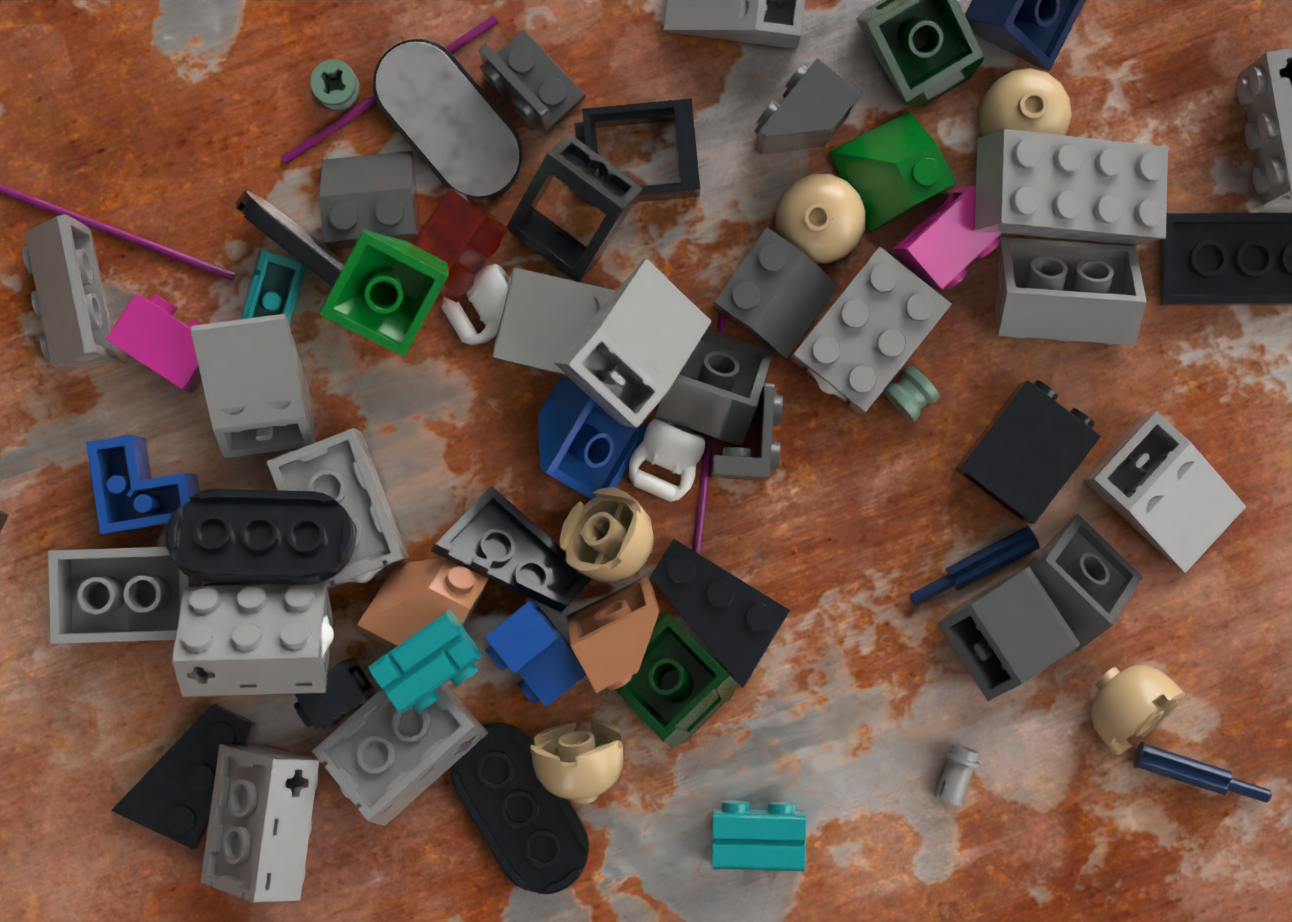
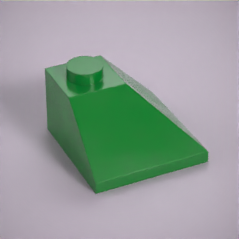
M909 111L828 153L840 178L846 180L859 193L866 211L865 226L869 233L949 193L957 184L936 142Z
M362 230L319 315L405 357L448 278V263L406 241Z

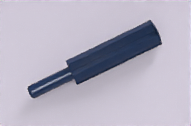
M1026 525V527L946 568L947 575L910 593L909 598L912 604L917 606L952 587L959 591L1031 552L1039 550L1038 539L1032 529Z
M1140 742L1136 749L1133 760L1134 768L1138 767L1222 795L1231 791L1265 803L1269 802L1272 798L1271 790L1232 778L1231 771L1150 746L1144 742Z

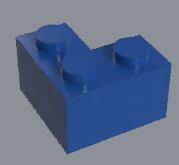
M127 435L86 442L100 534L115 535L167 526L174 511L179 506L182 508L187 502L191 501L190 497L200 492L198 477L195 474L181 473L152 478L145 437Z
M535 600L528 601L484 637L490 644L485 649L487 655L501 671L509 667L513 674L519 673L523 679L517 685L533 704L540 700L545 707L549 706L586 676L569 642Z

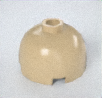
M1033 68L1014 70L997 79L983 96L978 112L982 136L1002 129L1066 136L1072 116L1070 98L1063 85L1049 73Z
M813 173L797 179L783 192L776 207L775 227L779 236L803 251L816 264H828L845 258L858 246L865 231L866 211L859 193L846 180L832 174Z
M615 487L601 488L592 492L597 497L591 499L587 504L584 505L579 501L572 508L563 523L560 546L566 551L567 559L565 560L579 573L598 582L622 581L633 576L644 566L651 554L654 542L651 518L638 501L627 492Z
M1133 665L1122 672L1113 667L1095 684L1100 692L1092 703L1091 718L1094 728L1109 748L1119 755L1132 747L1127 741L1129 737L1133 734L1136 736L1141 735L1142 738L1147 736L1177 707L1179 703L1176 699L1184 697L1185 693L1171 678L1153 667Z
M575 721L556 725L538 733L534 737L535 746L531 744L532 761L538 780L550 793L564 799H570L575 804H586L595 801L598 795L607 791L618 780L623 768V744L621 729L614 724L603 721H591L592 729L574 731L577 722Z

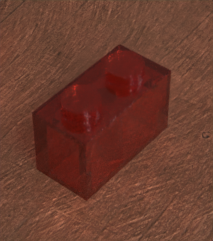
M450 187L411 244L448 263V278L439 295L457 303L461 296L473 286L476 275L488 258L497 252L502 238L509 228L474 200Z

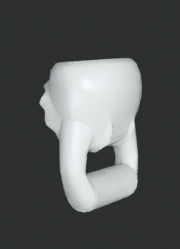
M488 265L475 276L462 279L453 284L442 299L441 308L462 343L464 342L469 345L486 343L498 333L511 279L500 265ZM464 293L467 294L468 301H471L480 316V321H483L486 325L481 333H477L456 296Z
M660 418L653 419L645 430L642 443L635 449L629 461V479L633 486L669 502L680 500L691 489L694 482L696 464L700 461L705 450L704 438L686 427L675 425ZM647 460L652 465L656 464L670 470L672 474L681 475L680 485L676 486L640 470L639 467Z

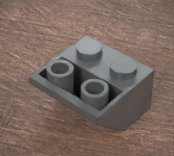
M818 58L809 69L802 64L785 86L787 89L782 96L785 98L783 102L779 105L773 100L757 121L759 125L754 131L758 134L755 149L761 154L825 147L853 112L861 92Z
M1030 566L962 602L937 623L987 701L1023 684L1080 645Z

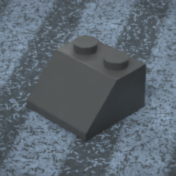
M412 151L322 160L319 198L323 241L331 250L353 248L362 230L400 239L408 243L421 241Z
M766 227L714 301L713 309L784 359H787L838 287V284L803 251Z
M707 329L669 391L661 399L655 417L713 436L719 440L742 446L755 413L774 351Z
M1079 514L1075 515L1026 565V567L1030 566L1079 641L1080 645L1074 649L1076 652L1113 626L1143 578Z

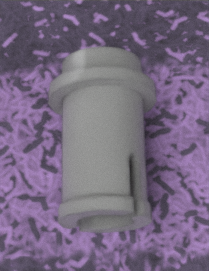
M953 744L951 751H946L944 754L948 760L934 796L945 802L962 806L973 770L980 767V762L977 761L979 753L968 747Z

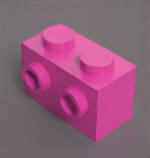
M973 186L957 187L893 248L908 268L933 289L942 290L945 288L949 290L957 285L967 274L964 268L976 257L981 259L988 255L1000 242L997 237L1001 233L975 230L976 189Z
M136 293L106 340L180 389L193 393L201 381V375L192 339L191 326L203 324L193 318L188 325L173 316L177 307L155 293L150 300Z

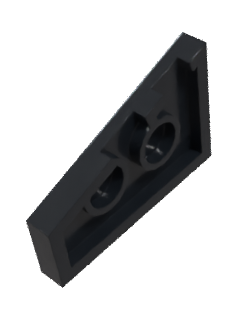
M493 486L467 510L431 549V552L561 613L592 579L572 568L565 560L567 559L566 551Z
M674 538L649 577L740 687L743 688L790 610Z
M217 704L211 705L111 811L194 850L198 847L209 824L219 745H246L256 723Z

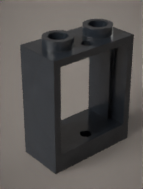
M692 98L582 109L583 122L575 123V135L578 140L597 154L596 128L674 121L680 183L641 186L643 190L635 203L699 197L700 180Z
M568 133L545 156L505 229L517 237L524 245L530 247L553 264L560 272L579 282L599 261L643 190V187L572 134ZM554 176L606 214L587 247L535 209Z

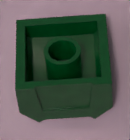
M881 0L866 8L856 18L877 59L907 106H925L966 82L973 76L985 59L958 0Z
M666 611L657 617L638 673L632 675L631 680L627 684L615 689V691L664 743L671 748H675L690 740L692 735L722 705L730 701L738 683Z

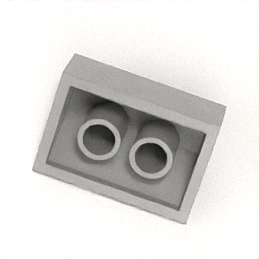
M64 214L56 216L25 233L27 246L23 247L22 255L28 273H33L36 291H32L31 300L36 316L38 318L42 317L45 335L40 337V344L45 360L51 362L53 368L63 371L118 360L115 345L106 340L112 329L91 228Z
M1000 237L995 298L998 336H1010L1018 339H1053L1063 342H1097L1107 345L1136 344L1147 303L1136 246Z

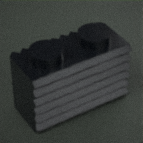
M354 657L341 661L328 670L326 693L295 694L298 702L294 704V708L307 727L314 725L316 729L323 730L365 704L376 694L374 686Z

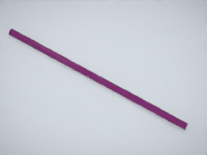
M494 15L445 48L451 54L496 25L498 23ZM371 96L281 156L283 162L288 164L376 105L375 96Z
M0 184V194L58 216L67 214L90 228L233 281L236 273Z
M719 313L716 332L725 334L726 317ZM705 434L704 438L705 450L702 457L692 548L695 552H701L713 448L714 437Z

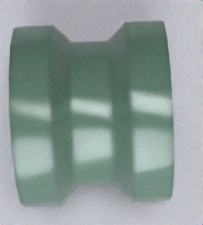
M328 59L319 63L313 70L310 77L311 89L325 108L332 111H345L357 102L360 95V83L352 68L345 62L338 59ZM339 75H341L339 79H335V80H333V81L330 80V79H333V78H338Z
M909 365L903 370V377L897 383H889L883 390L891 403L911 422H915L921 417V409L927 404H935L941 398L934 385L913 365Z

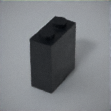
M1027 380L1017 386L954 469L1025 524L1036 523L1101 437L1092 429L1095 423L1091 418L1076 408H1072L1069 412L1056 402V399L1059 397L1058 394L1039 380H1036L1034 384Z

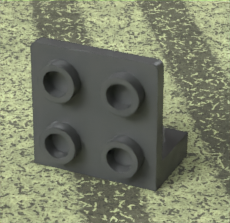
M524 29L497 54L486 43L478 49L483 62L479 67L485 74L483 79L501 98L506 93L512 98L511 102L516 107L514 109L515 113L531 130L539 126L547 135L586 98L583 91Z
M765 383L760 394L757 458L751 457V449L723 447L722 454L714 455L711 460L710 478L765 481L770 477V471L779 469L780 441H772V427L778 426V423H781L783 395H774L775 384Z

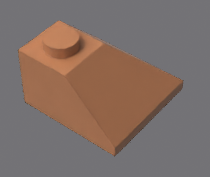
M446 558L396 564L358 622L355 630L393 650L449 610L455 614L465 628L476 609L488 578Z
M648 576L566 616L571 647L596 693L605 688L615 690L624 686L631 680L632 675L639 671L659 615L652 583Z

